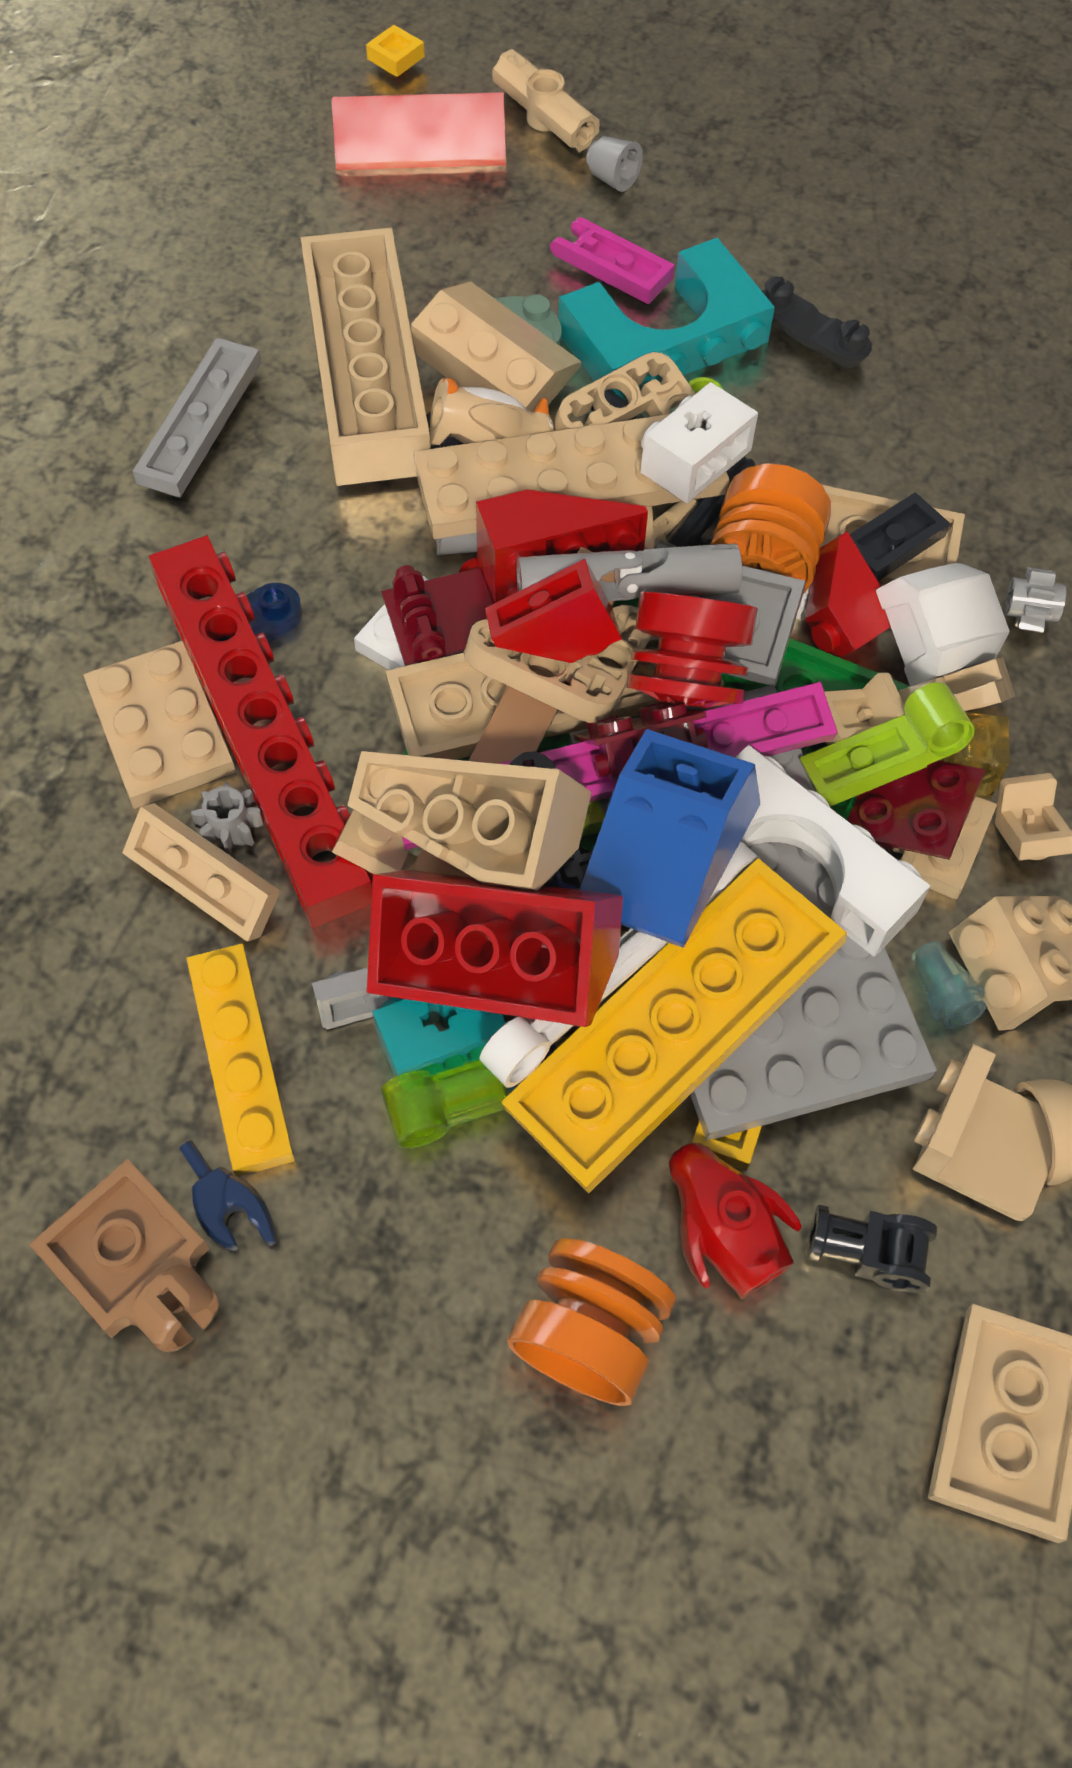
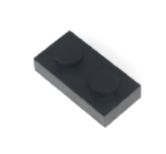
M915 492L851 533L850 536L875 578L879 581L946 537L951 523Z

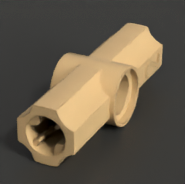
M513 49L500 55L499 61L492 69L493 82L526 109L527 123L536 130L552 131L568 146L578 152L590 147L592 140L599 133L600 120L564 91V77L555 70H539Z

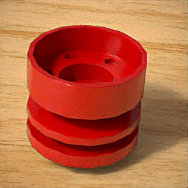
M640 592L635 629L658 637L659 643L658 649L632 651L630 660L655 663L654 677L628 674L626 688L639 690L656 698L657 701L674 704L685 702L688 706L711 708L732 703L743 704L745 690L720 686L722 673L748 676L749 668L740 663L725 659L726 647H745L753 644L758 608L700 597Z

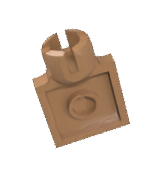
M128 1159L29 1244L111 1338L121 1329L134 1325L138 1326L158 1349L168 1353L177 1351L191 1343L194 1339L182 1327L176 1316L185 1309L196 1323L205 1330L219 1308L216 1293L196 1272L195 1267L199 1259L210 1249L209 1246Z

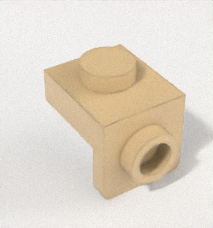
M877 673L863 689L824 692L838 731L835 738L827 741L826 744L829 746L905 714L904 703L889 673Z
M1051 773L1005 778L1000 782L995 825L1019 861L1027 859L1042 860L1050 856L1072 854V830L1053 806L1057 780Z
M354 809L332 851L336 855L373 874L411 870L418 856L409 852L410 849L404 850L400 835Z

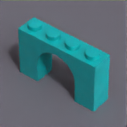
M717 237L678 252L675 289L698 317L691 324L668 330L653 329L639 325L620 310L600 282L560 296L558 319L561 323L562 339L576 358L581 361V365L592 380L596 381L639 357L652 352L668 356L684 376L706 366L715 365L744 351L755 349L769 341L775 307ZM647 373L644 381L638 385L640 391L643 385L651 380L657 379L661 383L662 377L660 375L652 377ZM612 389L622 399L627 398L622 391L618 389Z

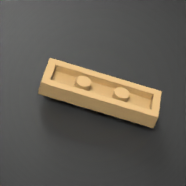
M155 803L140 807L122 853L247 942L260 938L281 891Z

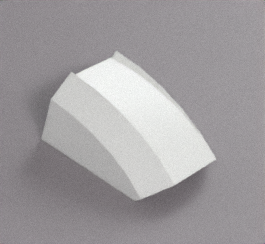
M962 563L943 565L905 575L875 590L882 610L885 609L905 665L904 671L910 686L996 659L1010 632L990 575Z

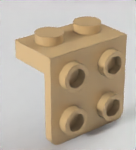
M995 896L949 931L999 1031L1013 1030L1054 1001L1072 1000V905L1062 897Z
M973 1044L961 1062L953 1058L950 1059L940 1078L936 1091L944 1094V1098L937 1112L930 1108L928 1109L918 1128L914 1142L922 1145V1148L912 1170L1014 1220L1024 1221L1033 1213L1052 1166V1144L1047 1120L1040 1104L986 1079L996 1054Z

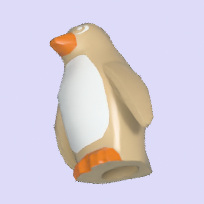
M442 378L437 384L430 414V444L440 445L447 437H454L463 444L555 431L554 423L549 416L547 399L541 398L534 410L530 412L511 395L493 389L459 387L456 381L451 378Z

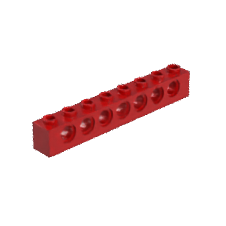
M208 535L148 555L157 587L248 789L253 793L256 806L261 811L266 829L311 928L314 929L370 906L372 901L371 883H373V873L338 855L333 860L325 863L312 860L320 852L333 851L350 813L344 804L336 807L329 792L335 790L330 771L324 760L314 762L309 748L314 747V741L309 727L303 716L294 719L288 707L294 704L290 687L283 674L274 676L269 664L274 662V657L270 645L263 632L254 635L249 624L255 621L254 614L244 591L235 594L230 584L236 581V577L225 551L216 554ZM205 597H211V598H209V599L200 600V599L205 598ZM223 637H232L226 641H217ZM242 678H251L246 683H234ZM261 720L273 721L267 726H253L256 722ZM280 763L294 764L290 769L284 771L272 769ZM309 806L315 808L314 812L306 816L292 814L299 807Z

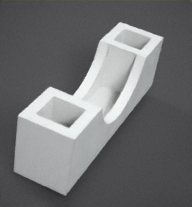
M748 745L735 758L755 764L760 806L741 842L747 847L765 842L787 843L813 855L824 866L833 884L834 906L830 919L844 929L848 937L875 957L918 912L931 885L921 878L919 872L911 864L897 860L876 844L874 838L867 830L861 826L850 824L832 810L828 802L819 793L805 789L788 776L784 768L775 759L761 755Z

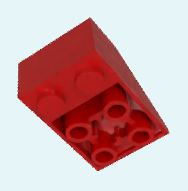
M528 489L477 501L478 568L482 571L493 604L518 592L517 557L576 554L580 547L591 552L644 551L648 510L643 505Z

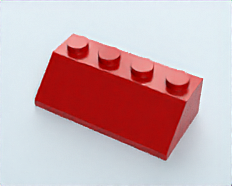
M416 870L373 874L366 993L588 1027L593 1022L619 956L623 895L542 886L538 891L488 885L473 877Z

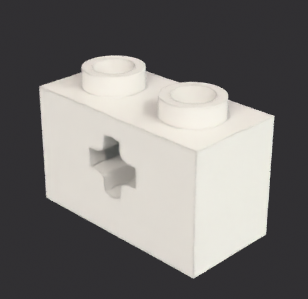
M710 382L694 396H687L678 408L661 422L657 421L647 429L641 442L643 452L640 473L687 504L751 451L758 412Z

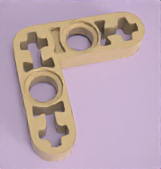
M652 352L639 357L564 398L554 418V427L558 431L626 421L644 411H647L650 417L667 415L671 408L678 407L687 396H694L696 393L676 364L668 356ZM647 373L652 377L657 375L662 377L661 383L657 379L651 380L644 384L640 391L638 385L644 381ZM608 389L622 391L628 399V405L623 408L610 405L605 398L604 392ZM593 405L595 411L588 416L584 425L580 421L572 423L569 420L571 413L576 417H580L588 413Z
M620 605L614 607L613 611L620 633L623 631L631 633L628 641L626 642L621 639L609 645L607 649L599 654L586 656L574 663H567L496 647L491 639L488 620L485 619L476 622L472 626L464 650V656L469 665L477 671L579 720L596 723L599 720L609 718L627 686L628 674H633L640 662L630 660L632 651L646 649L652 635L635 629L638 608L630 605ZM517 657L519 658V661H516L513 658ZM606 657L619 663L622 668L615 669L606 666L598 658ZM538 665L545 667L554 676L544 677L538 675L529 666ZM564 681L569 682L570 685L568 686L564 684Z

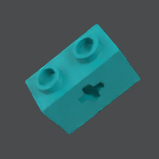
M396 997L388 999L381 1008L372 1011L376 1034L401 1094L482 1063L480 1055L485 1045L506 1024L503 1015L498 1013ZM440 1022L442 1027L447 1030L439 1032L434 1023Z

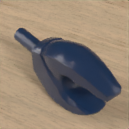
M192 1140L185 1142L179 1150L200 1179L192 1186V1202L196 1217L206 1234L216 1243L230 1251L239 1250L234 1237L226 1227V1220L231 1213L242 1211L248 1215L250 1224L258 1229L269 1247L275 1245L277 1241L275 1226L269 1209L258 1191L246 1180L234 1175L224 1167L212 1170Z

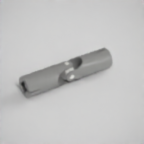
M737 543L655 548L644 551L625 550L517 557L518 592L583 559H586L608 601L640 598V592H658L684 596L738 593L742 583V561ZM612 571L615 572L616 582L609 583L601 580V577Z

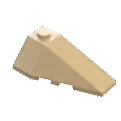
M361 751L347 806L484 884L538 891L579 849L592 792L559 769Z

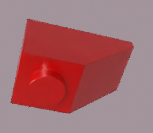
M848 531L820 548V557L816 564L813 582L810 585L805 620L811 628V635L817 647L839 658L857 650L891 627L885 609L882 610L875 591L881 586Z
M586 559L485 608L491 639L496 647L574 663L586 656L599 654L607 649L609 645L622 639L613 608Z

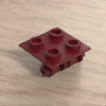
M404 565L395 571V577L392 581L393 588L381 591L405 666L464 653L472 626L478 621L487 619L485 608L493 605L480 568L424 581L421 572L415 570L411 565Z
M658 702L638 708L640 717L631 719V716L619 718L618 714H613L609 718L599 720L596 723L586 722L588 731L573 734V738L576 741L594 746L599 745L601 754L592 756L594 771L598 778L607 776L610 781L619 778L620 773L633 753V747L634 749L636 748L646 729L708 749V741L702 727L695 729L693 723L695 720L706 718V712L686 709L685 702L677 704Z
M938 760L927 765L926 768L858 795L847 821L852 825H858L867 830L874 838L876 844L889 854L892 848L950 860L985 775V769Z

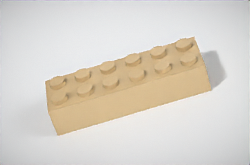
M392 227L300 237L336 486L416 477L413 452L430 449V434Z

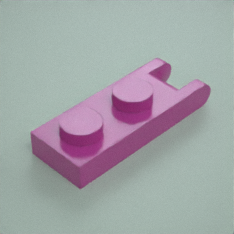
M577 217L570 225L572 233L578 237L574 243L562 237H557L550 244V250L556 257L648 305L674 277L675 264L582 217Z

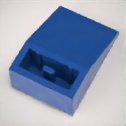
M646 729L619 775L580 890L623 895L621 925L684 948L760 806L755 764Z

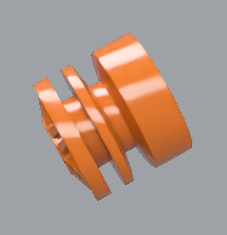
M767 463L748 467L733 477L727 489L720 511V520L714 530L713 540L710 545L737 543L741 554L742 566L804 580V593H806L815 576L816 564L820 557V546L825 539L831 517V500L824 487L806 472L788 465Z
M561 1238L554 1242L548 1254L549 1264L552 1267L542 1269L537 1277L538 1287L553 1302L536 1299L525 1302L508 1337V1346L520 1359L560 1384L602 1402L618 1406L631 1405L648 1368L649 1359L630 1340L648 1344L659 1342L663 1333V1325L659 1320L670 1317L676 1303V1295L666 1283L652 1272L620 1254L586 1241Z

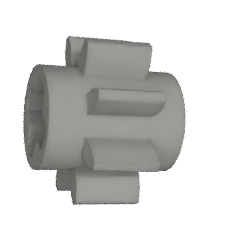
M1028 567L1025 579L1016 577L1011 579L1005 600V615L1016 617L1014 625L1018 629L1043 633L1045 621L1059 622L1064 610L1067 590L1066 585L1054 583L1056 573H1053L1051 570Z
M225 782L223 787L215 788L210 792L202 791V809L191 811L194 825L200 829L199 835L212 844L215 842L219 847L224 848L227 854H231L232 849L240 848L245 844L252 846L254 844L252 827L264 825L260 809L255 808L256 803L252 791L248 789L240 793L232 788L229 782Z

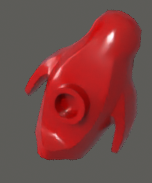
M689 1143L673 1152L668 1163L670 1175L678 1187L681 1200L680 1230L683 1254L691 1273L703 1288L710 1287L704 1257L742 1300L784 1274L794 1265L789 1248L773 1215L777 1216L796 1232L800 1231L801 1224L790 1206L776 1191L761 1181L742 1174L718 1158L708 1147L701 1143Z

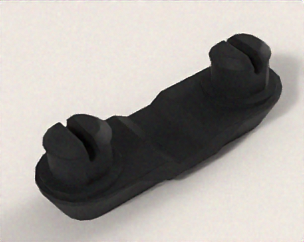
M772 277L766 281L765 289L762 292L775 307L771 326L843 368H854L869 356L872 350V343L868 338L870 330L866 325L862 324L860 326V322L857 320L843 322L838 318H829L820 313L815 305L794 294L793 284L788 280L785 282L783 277Z

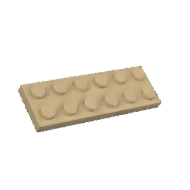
M670 414L414 451V467L433 539L477 533V501L526 489L643 505L646 507L682 501L640 473L643 452L641 442L645 432L653 423L661 422ZM727 472L723 473L693 499L726 495L730 481Z
M623 631L621 637L627 642L631 633ZM652 636L646 649H658L659 638ZM464 653L385 671L387 686L409 756L452 760L471 756L508 686L471 667L465 660ZM606 657L598 658L606 666L615 669L622 668L619 663ZM513 658L514 660L519 661V658ZM640 661L633 674L654 677L655 663ZM721 678V685H720V686L724 687V682H723V679ZM625 688L611 715L618 714L619 718L639 716L638 708L662 701H657L656 698L639 690ZM558 710L544 738L587 728L586 722Z

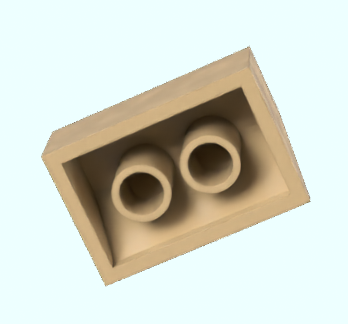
M471 281L441 289L411 324L415 355L445 377L455 380L459 387H484L511 395L530 412L534 410L541 398L547 399L549 405L581 367V361Z

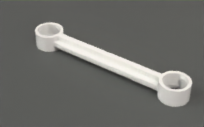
M740 842L706 907L757 858L760 859L744 843ZM634 929L628 930L621 936L619 956L601 1001L669 942ZM516 1017L499 1029L488 1041L481 1052L480 1061L507 1088L513 1087L523 1081L538 1067L547 1055L550 1046L574 1025Z

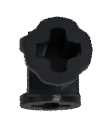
M819 1204L815 1210L810 1229L807 1259L817 1262L822 1256L856 1264L854 1276L874 1280L877 1284L895 1291L925 1293L930 1290L931 1278L925 1274L929 1242L936 1239L937 1226L917 1216L906 1214L887 1215L870 1211L864 1221L831 1214L828 1206Z

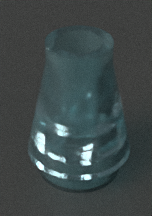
M941 942L927 943L915 951L912 961L918 970L931 1016L934 1020L941 1021L947 1029H957L972 1023L983 1014L986 1009V1003L982 999L985 993L984 989L947 952Z

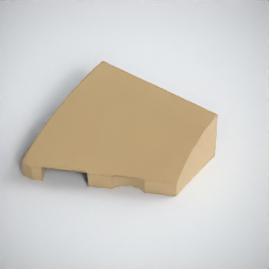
M1003 657L898 691L905 706L907 699L915 690L929 683L941 682L949 686L964 711L994 705L1015 697Z

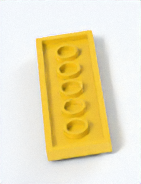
M757 858L704 909L684 948L668 943L597 1010L590 1026H580L501 1101L504 1109L589 1194L846 943L847 932Z

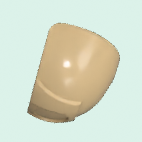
M1039 1079L1018 1083L1014 1088V1092L1022 1096H1035L1047 1120L1052 1144V1166L1046 1178V1184L1052 1186L1072 1179V1084L1056 1079Z

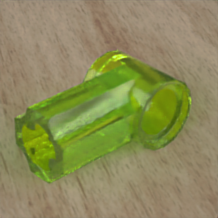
M480 1060L435 1075H431L430 1072L424 1070L404 1073L387 1081L380 1090L397 1145L404 1149L425 1146L446 1135L450 1127L505 1110L501 1103L506 1097L504 1084Z

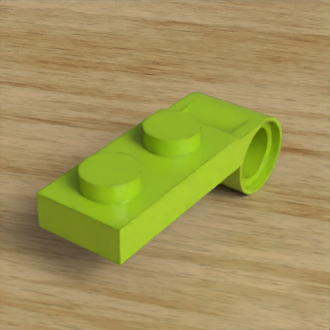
M941 682L926 684L909 696L904 706V715L800 757V762L814 791L824 797L829 806H833L926 768L927 765L951 756L965 748L972 740L975 728L948 685Z

